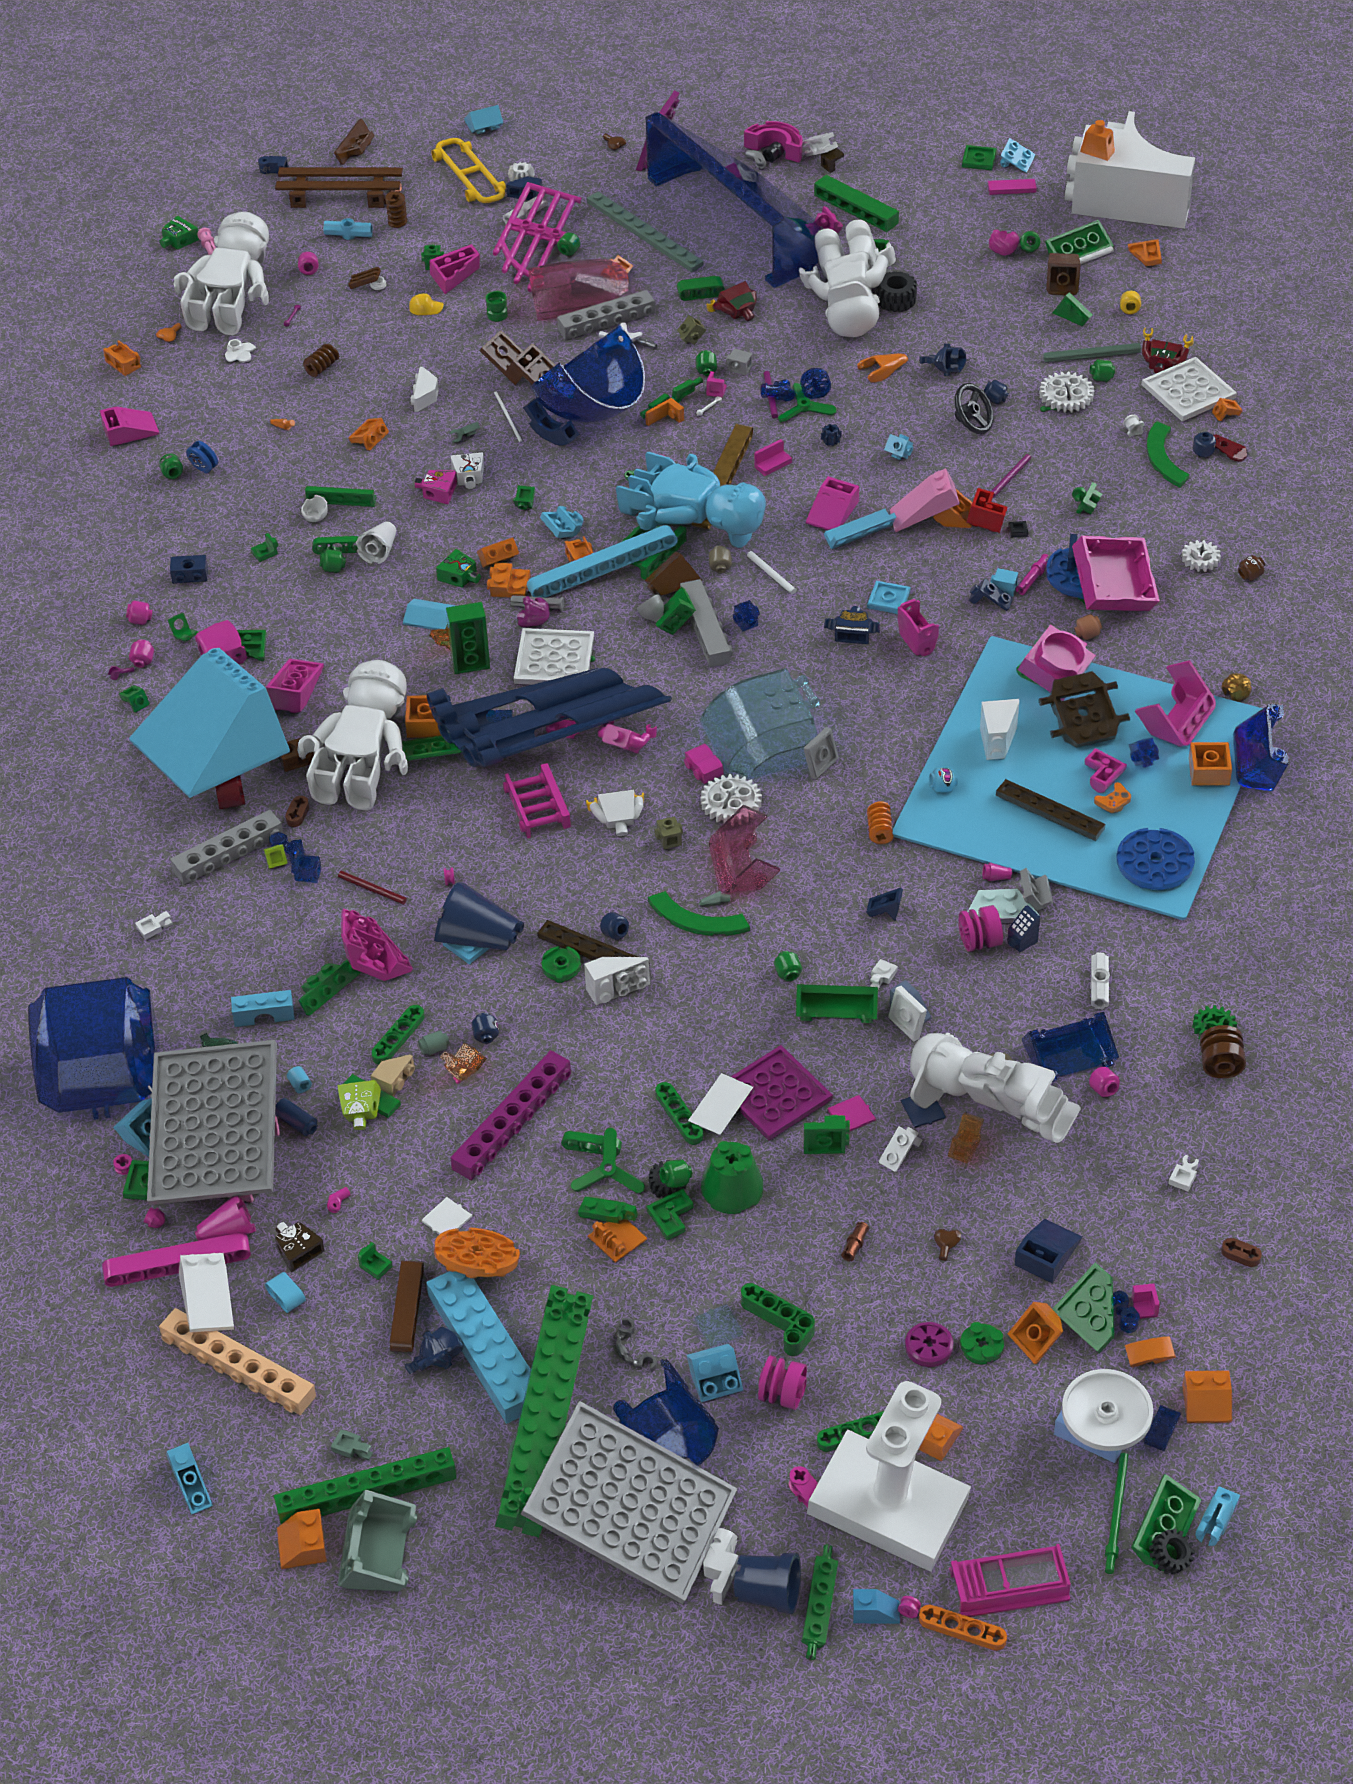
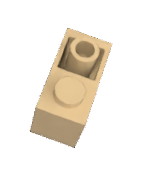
M405 1055L381 1061L372 1073L371 1080H375L382 1091L394 1096L397 1091L403 1088L408 1076H412L414 1073L413 1056Z

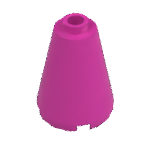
M233 1196L196 1226L197 1231H195V1235L198 1241L234 1233H245L248 1235L256 1232V1227L254 1223H250L251 1215L242 1198Z

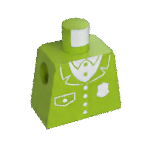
M375 1080L337 1085L343 1116L349 1122H354L355 1130L366 1129V1120L377 1117L381 1087Z

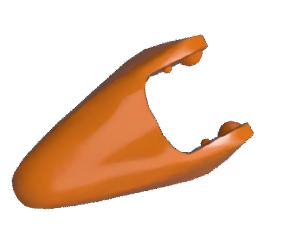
M901 353L874 355L861 360L857 364V368L863 370L878 363L881 368L871 372L867 378L871 383L879 382L888 378L896 369L908 361V357Z

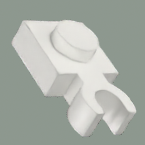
M1188 1155L1183 1157L1182 1166L1176 1165L1169 1178V1185L1185 1191H1189L1196 1177L1197 1171L1195 1170L1198 1168L1199 1162L1196 1159L1194 1163H1188Z

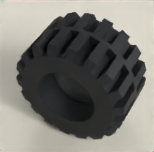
M901 271L887 272L882 282L876 287V295L880 300L878 305L882 309L886 308L887 311L892 310L893 312H903L912 308L917 298L916 279L908 273Z

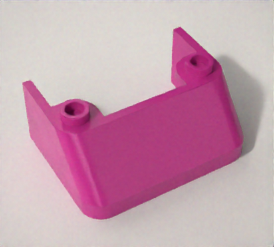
M1190 660L1166 667L1175 681L1171 695L1176 701L1175 706L1168 715H1166L1160 704L1135 710L1152 736L1179 747L1187 746L1191 743L1216 706L1213 694Z

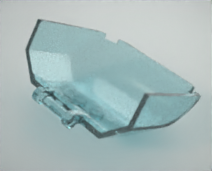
M787 668L774 670L736 681L724 688L712 700L702 714L700 723L725 772L730 774L735 772L751 780L807 764L803 748L818 735L809 709L818 707L820 700L810 688L806 675H801L793 680ZM802 687L808 700H803L797 688Z

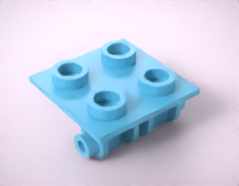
M1009 138L1000 156L1002 157L1000 164L1002 167H1007L1011 163L1027 173L1035 154Z

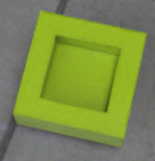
M282 844L264 849L269 869L288 864Z

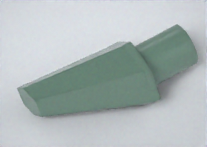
M721 891L701 899L699 905L709 906L719 905L721 902H730V894H721Z

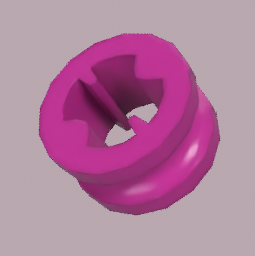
M453 867L450 870L443 868L445 885H448V883L455 884Z
M121 1154L114 1159L113 1164L118 1174H128L132 1161L131 1157L127 1154Z
M904 1596L901 1599L898 1611L905 1617L916 1618L921 1602L912 1596Z

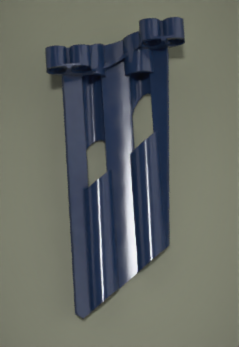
M595 668L452 705L451 698L446 694L444 688L426 693L433 718L437 722L439 732L444 740L450 744L453 743L462 751L465 760L470 766L477 767L481 765L484 768L502 762L505 757L672 700L671 696H664L660 690L653 686L642 685L635 688L627 685L619 674L608 668ZM522 699L529 701L535 708L534 710L496 723H491L486 719V714L490 710ZM568 718L576 723L535 737L534 734L536 729Z

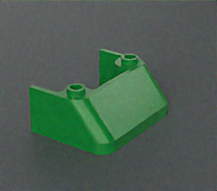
M797 984L796 1017H800L801 1021H812V1017L859 1018L861 1023H873V1019H877L878 987Z

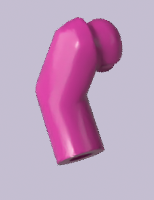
M347 1187L338 1190L328 1197L327 1209L330 1212H338L341 1207V1201L351 1196Z

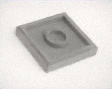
M828 727L823 729L803 748L810 776L813 779H817L839 759L832 729Z

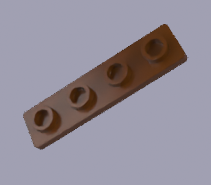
M363 119L357 121L334 152L341 165L345 164L350 156L363 154L365 148L371 144V140L374 138L373 132L369 131Z

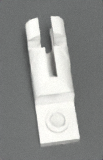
M718 1528L714 1536V1543L710 1544V1548L703 1561L704 1576L713 1580L710 1592L713 1593V1602L722 1605L735 1576V1571L738 1569V1555L734 1554L737 1536L729 1530Z

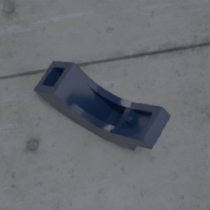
M538 397L523 407L531 419L529 422L531 428L541 438L555 445L569 444L580 435L571 420L564 423L554 420L547 413Z

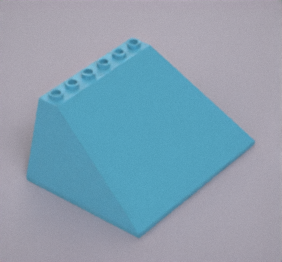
M213 648L203 654L129 737V740L189 798L290 752L266 687L220 648Z

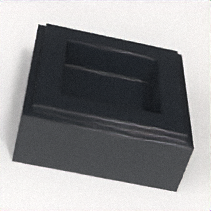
M1026 521L1008 522L1011 538L1028 537L1029 532Z

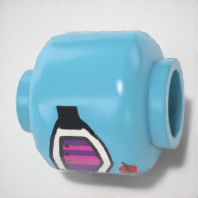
M936 768L929 774V786L935 792H952L954 786L958 784V777L951 768Z

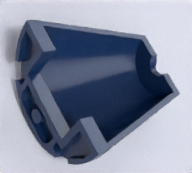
M458 882L453 886L442 907L444 911L442 917L438 919L434 941L508 950L510 945L515 943L518 933L523 931L524 922L518 920L467 884Z

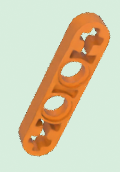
M925 1605L919 1611V1622L927 1629L995 1651L1002 1650L1006 1646L1007 1633L1001 1627L934 1605ZM929 1613L933 1614L930 1620L926 1619ZM942 1616L941 1624H938V1620ZM955 1620L958 1626L951 1629L945 1625V1622ZM970 1627H976L980 1630V1634L972 1636L967 1630ZM984 1631H988L986 1639H983ZM996 1635H999L1000 1639H998L997 1642H994L993 1638Z

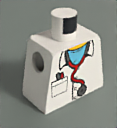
M483 452L451 456L452 470L456 471L458 485H465L466 488L473 489L476 484L482 483L484 472Z

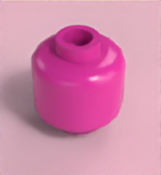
M303 252L299 256L298 268L301 273L312 275L318 270V258L314 253Z
M134 600L131 604H128L126 618H128L130 623L145 625L147 620L151 621L153 610L149 609L148 603Z
M140 639L131 645L129 660L134 663V666L142 668L144 665L151 664L154 654V648L151 643Z
M1107 1067L1097 1068L1089 1078L1090 1087L1102 1097L1114 1095L1119 1089V1077Z

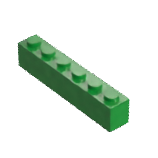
M827 174L814 183V196L885 232L899 224L898 210Z

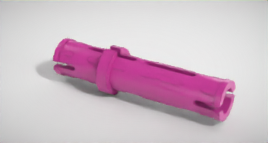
M1042 554L1041 558L1031 566V570L1015 588L1016 592L1020 588L1022 589L1018 594L1025 595L1035 580L1045 572L1047 567L1046 558L1049 555Z

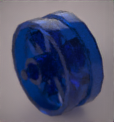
M811 368L802 374L800 386L804 396L809 399H817L826 396L830 392L831 381L827 371L824 369Z

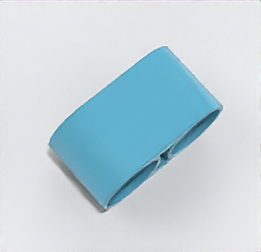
M285 1272L280 1273L265 1283V1288L270 1296L286 1313H289L306 1301L301 1289Z

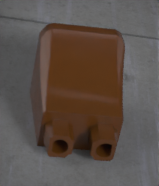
M1049 254L1046 284L1048 294L1067 295L1070 292L1072 295H1076L1078 293L1081 267L1078 254Z

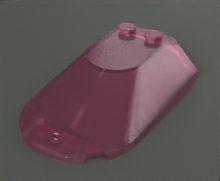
M596 258L565 261L528 268L538 321L557 318V316L618 299L623 294H626L629 287V277L626 270L620 264L608 259Z

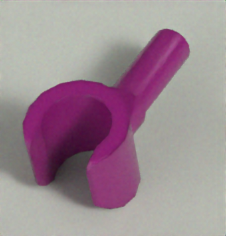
M111 666L108 675H111L110 678L112 680H117L119 674L134 672V667L120 669L116 666Z

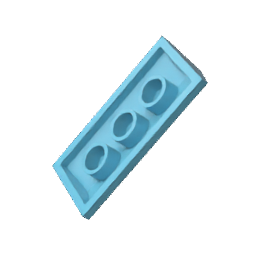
M413 599L407 604L403 625L448 632L446 607L455 605Z

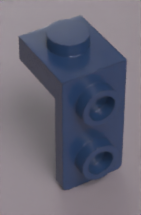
M986 578L978 585L975 584L970 590L969 602L972 604H976L985 596L1005 611H1008L1013 601L1010 595Z

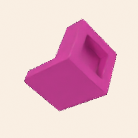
M710 372L707 379L706 395L723 397L727 385L724 384V379L714 378V372Z
M1155 1284L1133 1286L1131 1299L1136 1318L1158 1317L1160 1304Z

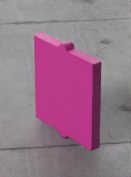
M860 1095L828 1108L831 1115H845V1120L850 1121V1131L876 1121L875 1116L869 1109V1105L865 1104Z

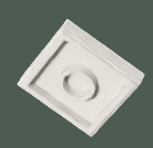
M899 986L895 989L888 1018L911 1040L916 1041L920 1038L927 1009L902 986Z

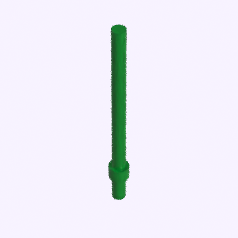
M1120 1453L1109 1542L1105 1547L1104 1554L1106 1557L1105 1572L1107 1574L1114 1573L1115 1560L1119 1555L1117 1544L1129 1457L1127 1453Z

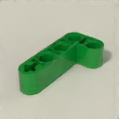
M747 1283L742 1286V1307L785 1331V1353L790 1356L799 1355L814 1337V1317L754 1283Z

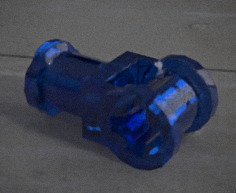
M786 379L775 381L773 385L763 383L760 388L762 398L775 397L776 400L787 402L793 400L796 396L795 391L790 387L789 380Z

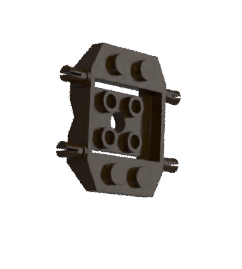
M1093 671L1055 679L1049 697L1038 699L1040 706L1050 704L1053 713L1057 717L1059 729L1050 731L1051 738L1062 736L1065 742L1076 748L1115 739L1119 724L1130 721L1128 713L1116 715L1108 691L1118 689L1117 682L1104 683ZM1093 691H1094V693H1095V694H1088V695H1086V696H1082V697H1078V698H1070L1069 700L1061 701L1062 698H1066V697H1071V696L1080 695V694H1084V693H1088V692H1093ZM1083 709L1087 711L1088 715L1082 716L1078 711Z

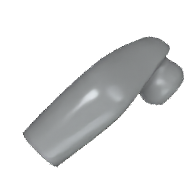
M746 151V158L754 160L758 169L766 167V160L760 151Z

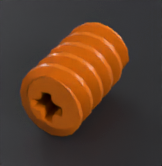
M884 801L874 802L867 808L869 838L876 844H887L893 840L891 808Z

